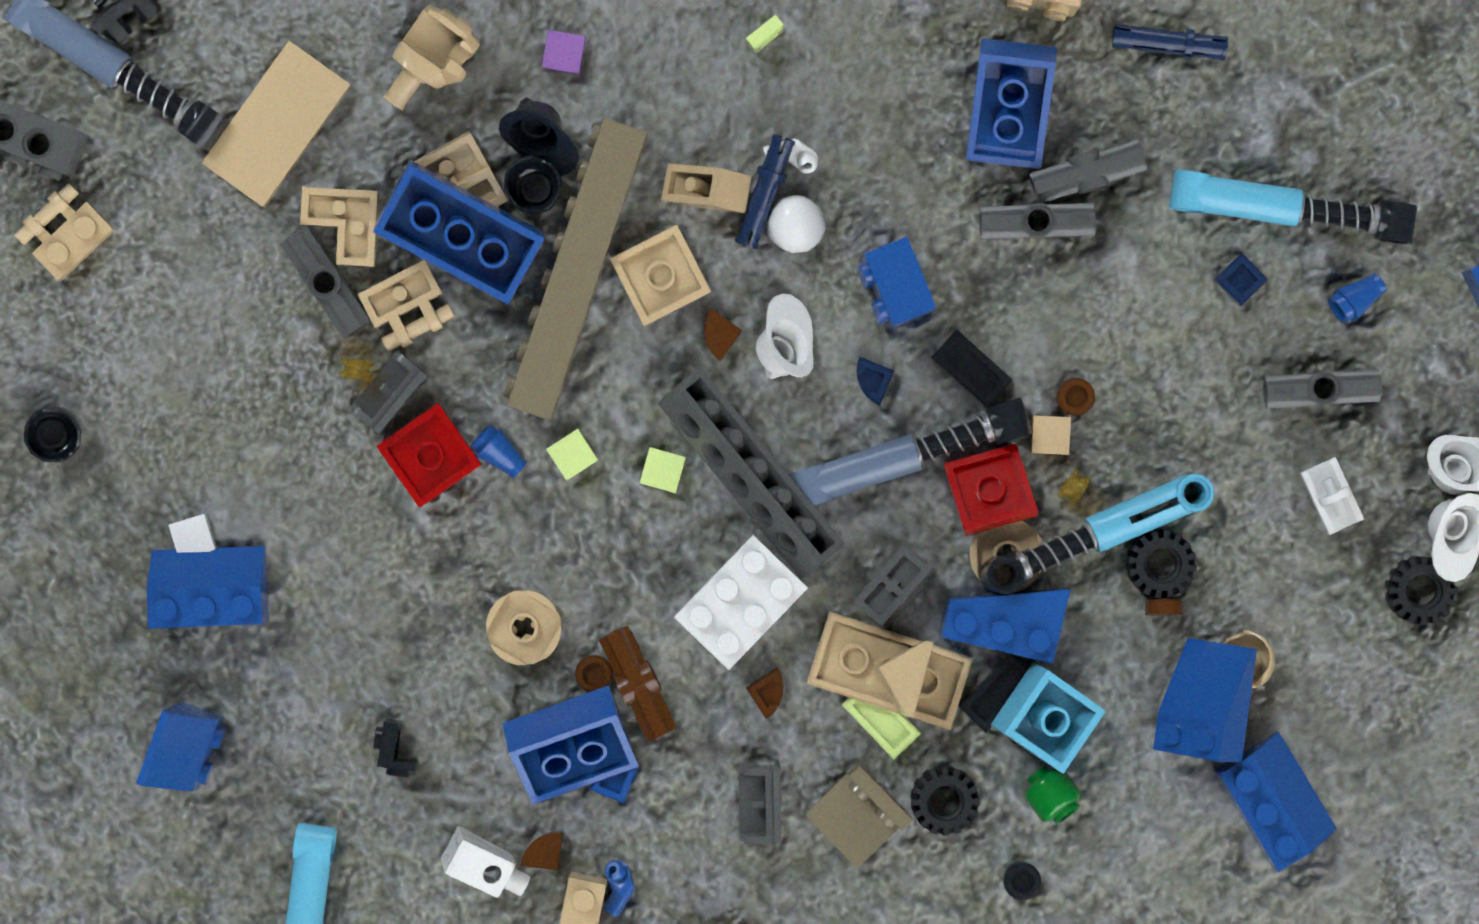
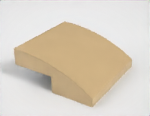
M470 131L414 161L497 207L508 201Z

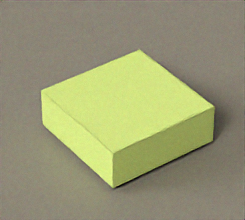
M775 14L746 38V44L753 53L759 52L783 33L784 24Z
M576 429L546 449L566 481L598 461V458L579 429Z
M650 447L640 484L676 494L686 457Z

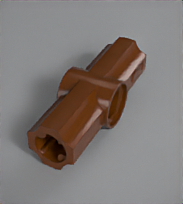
M629 626L622 627L600 638L599 642L615 673L614 680L627 706H631L647 741L657 739L676 729L677 725L660 692L662 688L649 661H645Z

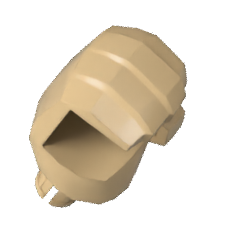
M432 5L425 7L392 55V58L401 65L400 68L403 70L383 97L403 111L405 105L421 83H427L436 89L448 84L460 83L466 76V71L461 66L466 60L473 57L481 43L472 32V24L462 16H457L445 8L440 9Z

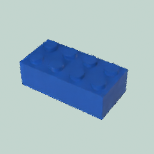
M409 160L373 229V232L506 304L510 303L545 239L543 231L412 160Z

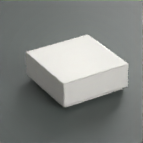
M207 513L169 524L177 553L210 552L216 550L217 546Z

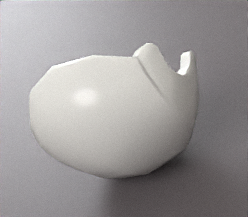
M791 195L781 197L771 206L765 223L767 235L771 241L785 251L791 253L808 252L820 243L826 230L824 213L818 205L804 196Z

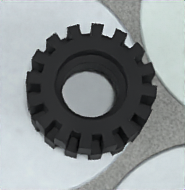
M1154 530L1143 534L1140 538L1133 541L1131 549H1128L1126 554L1128 559L1125 562V567L1129 573V580L1133 582L1134 587L1139 591L1155 598L1174 597L1177 593H1182L1186 590L1185 587L1192 583L1194 579L1192 578L1193 573L1197 569V565H1195L1196 555L1192 551L1190 543L1184 540L1183 536L1167 530ZM1158 549L1168 550L1175 559L1174 571L1171 575L1162 579L1153 577L1147 569L1149 555Z
M1412 556L1407 560H1401L1397 563L1398 566L1390 570L1389 574L1391 576L1389 580L1385 581V586H1387L1385 598L1390 602L1388 605L1390 609L1397 613L1396 616L1411 623L1427 625V623L1439 622L1441 617H1447L1450 614L1448 611L1450 607H1455L1457 601L1454 600V596L1458 594V588L1455 587L1454 582L1445 581L1437 574L1433 567L1432 558ZM1420 575L1429 577L1435 586L1434 597L1424 605L1413 603L1407 593L1410 581Z
M939 765L934 766L929 771H924L923 775L914 782V787L910 794L911 809L915 818L924 829L926 828L935 835L938 833L943 836H949L952 833H961L963 828H968L972 824L971 821L978 814L977 809L978 805H980V800L975 784L965 772L953 766L946 765V767H941ZM941 786L952 787L959 795L957 809L948 815L936 813L930 805L931 794Z

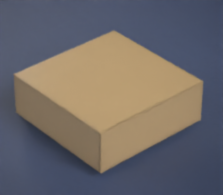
M1032 415L1033 433L1031 434L1030 453L1069 455L1071 417Z

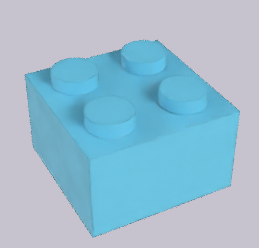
M1032 663L991 723V726L1050 767L1064 774L1106 710L1049 670Z

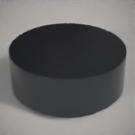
M1017 861L1006 868L1003 874V885L1011 897L1017 900H1028L1034 897L1040 890L1041 876L1036 867L1031 863Z

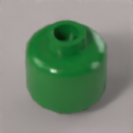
M1042 767L1027 779L1030 786L1026 790L1024 798L1041 821H1054L1058 825L1080 808L1078 801L1081 792L1066 772L1063 774L1056 769L1048 771L1045 767Z

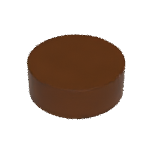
M1068 379L1057 390V404L1068 415H1083L1092 408L1095 402L1094 389L1084 379Z
M1150 599L1145 602V616L1183 615V601L1181 599Z
M588 655L578 663L575 670V678L583 690L591 692L610 685L613 678V669L605 657L601 655Z

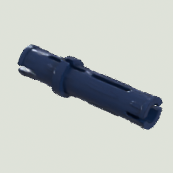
M1115 23L1112 48L1182 55L1183 59L1191 60V57H1203L1225 61L1228 36L1203 35L1195 33L1193 29H1186V32Z
M772 134V140L764 163L758 166L756 173L759 174L738 235L735 238V242L745 246L748 234L752 231L748 247L758 249V243L780 182H785L787 175L784 173L793 146L796 143L789 138H785L781 152H778L783 138L777 134Z

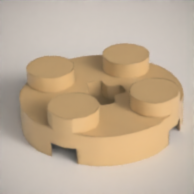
M1023 521L976 533L969 548L971 569L982 583L980 576L981 567L987 559L996 556L997 552L1002 551L1004 544H1010V549L1013 551L1025 552L1027 547L1031 549L1038 547L1042 539L1033 527ZM1004 564L999 565L994 573L995 580L1000 585L1006 584L1011 575L1008 566H1004ZM1042 570L1034 573L1033 577L1028 579L1025 584H1022L1021 587L1015 592H1019L1027 588L1032 582L1036 580L1037 576L1041 573Z
M515 590L497 600L490 609L486 620L487 637L493 651L504 661L514 665L535 664L547 658L557 647L562 634V620L555 604L545 595L533 590ZM528 617L532 620L531 627L535 631L532 636L525 634L523 638L516 635L518 628L514 626V622L516 619L523 621Z

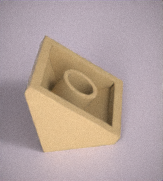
M920 642L874 668L901 716L914 717L933 642Z

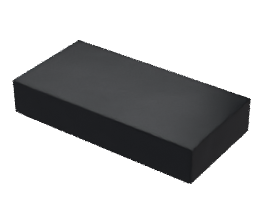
M957 329L931 357L986 408L991 405L1013 380Z
M1009 653L958 706L986 733L992 727L991 723L1028 668L1013 654Z

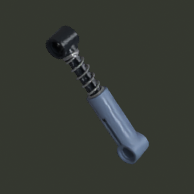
M14 0L3 19L56 51L108 87L114 88L121 85L124 87L125 93H133L137 96L139 102L145 101L150 104L151 110L158 109L162 112L164 118L170 117L173 119L172 121L174 125L178 126L180 134L210 152L230 121L199 100L192 102V100H187V97L182 99L173 93L174 89L170 91L162 86L161 80L156 82L148 77V72L144 74L136 69V64L131 66L132 57L101 36L91 32L45 0Z
M1019 397L986 408V413L980 417L976 416L974 421L968 423L961 421L959 426L953 428L947 426L944 431L938 433L932 431L931 435L923 438L918 435L916 440L908 434L788 475L809 501L816 506L837 497L922 470L921 464L924 465L926 460L932 459L935 461L936 457L944 454L950 456V452L959 449L964 452L965 447L974 444L979 447L980 442L983 441L989 443L996 441L997 445L1032 434L1033 431L1022 398Z

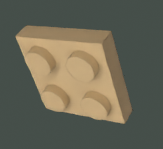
M678 225L610 258L644 327L711 293Z

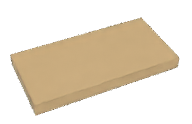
M288 41L207 154L202 164L265 208L352 85L291 41Z
M829 612L806 684L899 713L874 668L922 641ZM933 645L914 717L910 718L951 730L973 658Z

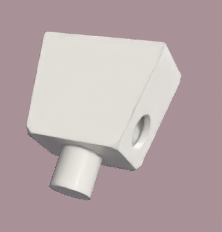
M460 826L455 830L441 857L445 874L494 897H499L503 888L521 896L530 881V875L515 868L516 863L512 854ZM489 866H497L491 872L484 871Z

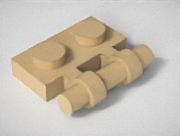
M70 183L60 192L55 190L47 198L49 202L35 216L30 214L23 221L24 226L15 234V237L23 245H26L34 236L42 242L32 254L60 282L115 231L89 202L84 203L77 211L73 208L70 202L80 193ZM61 213L67 221L52 234L45 226L57 214Z
M426 260L358 294L375 328L388 322L390 323L394 332L381 338L387 351L400 345L404 348L412 344V339L429 330L435 332L443 328V323L455 317L449 304L437 310L433 308L430 300L442 295L443 292ZM420 307L424 316L405 326L400 316Z

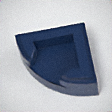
M859 357L856 369L859 386L868 399L880 406L894 370Z

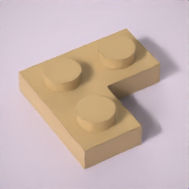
M302 187L300 225L338 228L336 265L375 267L377 234L373 232V229L378 219L379 191Z

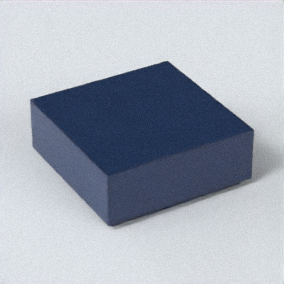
M1240 253L1213 280L1240 307L1268 279L1243 253Z

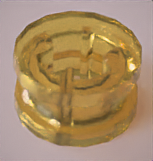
M346 358L340 359L344 369L339 372L338 377L372 381L373 376L370 375L369 370L371 367H374V362Z
M1077 468L1070 473L1057 494L1060 498L1067 497L1069 504L1072 506L1083 495L1092 479L1089 476L1081 477L1079 474L1080 470Z

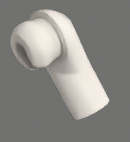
M791 139L796 143L793 146L788 162L802 173L809 174L814 172L818 166L816 152L800 140ZM784 141L781 142L778 152H781ZM770 145L763 147L765 158Z

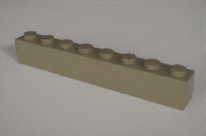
M606 118L603 119L601 126L594 125L588 142V146L594 148L590 161H582L576 178V182L581 183L577 198L570 196L564 213V218L570 219L565 234L558 232L552 249V254L557 255L553 270L546 268L540 284V289L545 291L541 305L534 304L527 325L532 326L533 330L529 341L524 339L521 341L515 361L521 362L517 377L510 375L503 397L509 398L507 406L550 421L553 420L648 138L647 132Z

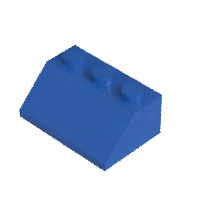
M266 546L215 548L216 550L210 552L177 553L176 549L152 550L147 584L148 629L263 624L269 621Z
M609 685L502 723L509 755L532 805L639 767L621 712Z
M1278 731L1244 751L1242 762H1226L1214 769L1215 774L1271 867L1278 872L1313 852L1337 829Z

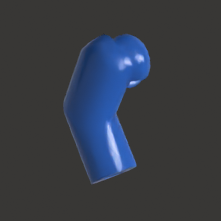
M613 860L605 867V875L608 878L612 892L602 909L618 918L634 893L635 884L629 866L621 860Z

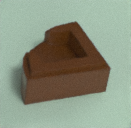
M711 309L705 322V339L712 354L721 362L742 330Z
M778 667L746 686L765 719H768L777 710L783 696V679Z
M563 831L549 832L535 839L526 849L520 866L558 870Z

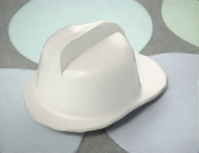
M782 293L773 297L770 301L766 314V329L756 342V353L761 364L765 367L767 378L775 379L789 374L802 378L809 375L813 369L812 320L801 301L790 294Z
M1443 435L1434 439L1427 452L1428 478L1432 479L1442 491L1452 495H1462L1469 491L1479 492V438Z
M1465 493L1457 496L1455 499H1448L1437 505L1430 514L1428 532L1433 541L1431 551L1432 563L1437 574L1445 581L1457 582L1464 579L1473 570L1479 555L1478 494Z

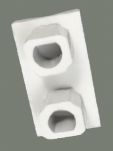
M1336 457L1299 473L1328 535L1364 520Z

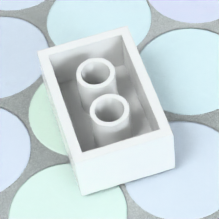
M753 534L675 614L674 618L730 670L808 587Z

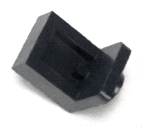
M386 719L383 722V727H376L373 749L379 750L377 767L386 768L387 775L408 777L409 771L415 772L418 769L419 761L397 758L402 720Z

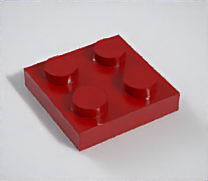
M440 403L435 404L376 446L419 508L429 503L482 465Z
M1017 444L944 463L945 474L965 536L1038 516V509Z

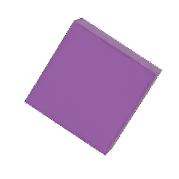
M548 30L542 68L580 75L586 36Z

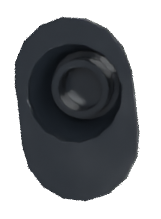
M526 97L520 101L516 110L506 113L501 118L498 128L501 137L521 157L534 155L551 162L557 169L560 177L570 174L577 167L579 160L577 147L562 130L560 115L554 107L544 102L532 101Z

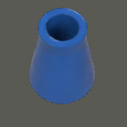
M1373 273L1367 278L1334 290L1333 296L1328 299V304L1340 322L1344 324L1350 320L1356 322L1382 294L1387 292V288L1381 277Z
M489 424L471 444V447L476 451L475 456L507 473L511 478H514L527 464V461L520 455L500 427L496 429Z

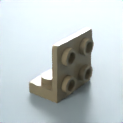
M859 762L806 812V817L855 867H860L899 828L903 831L913 821L911 815Z

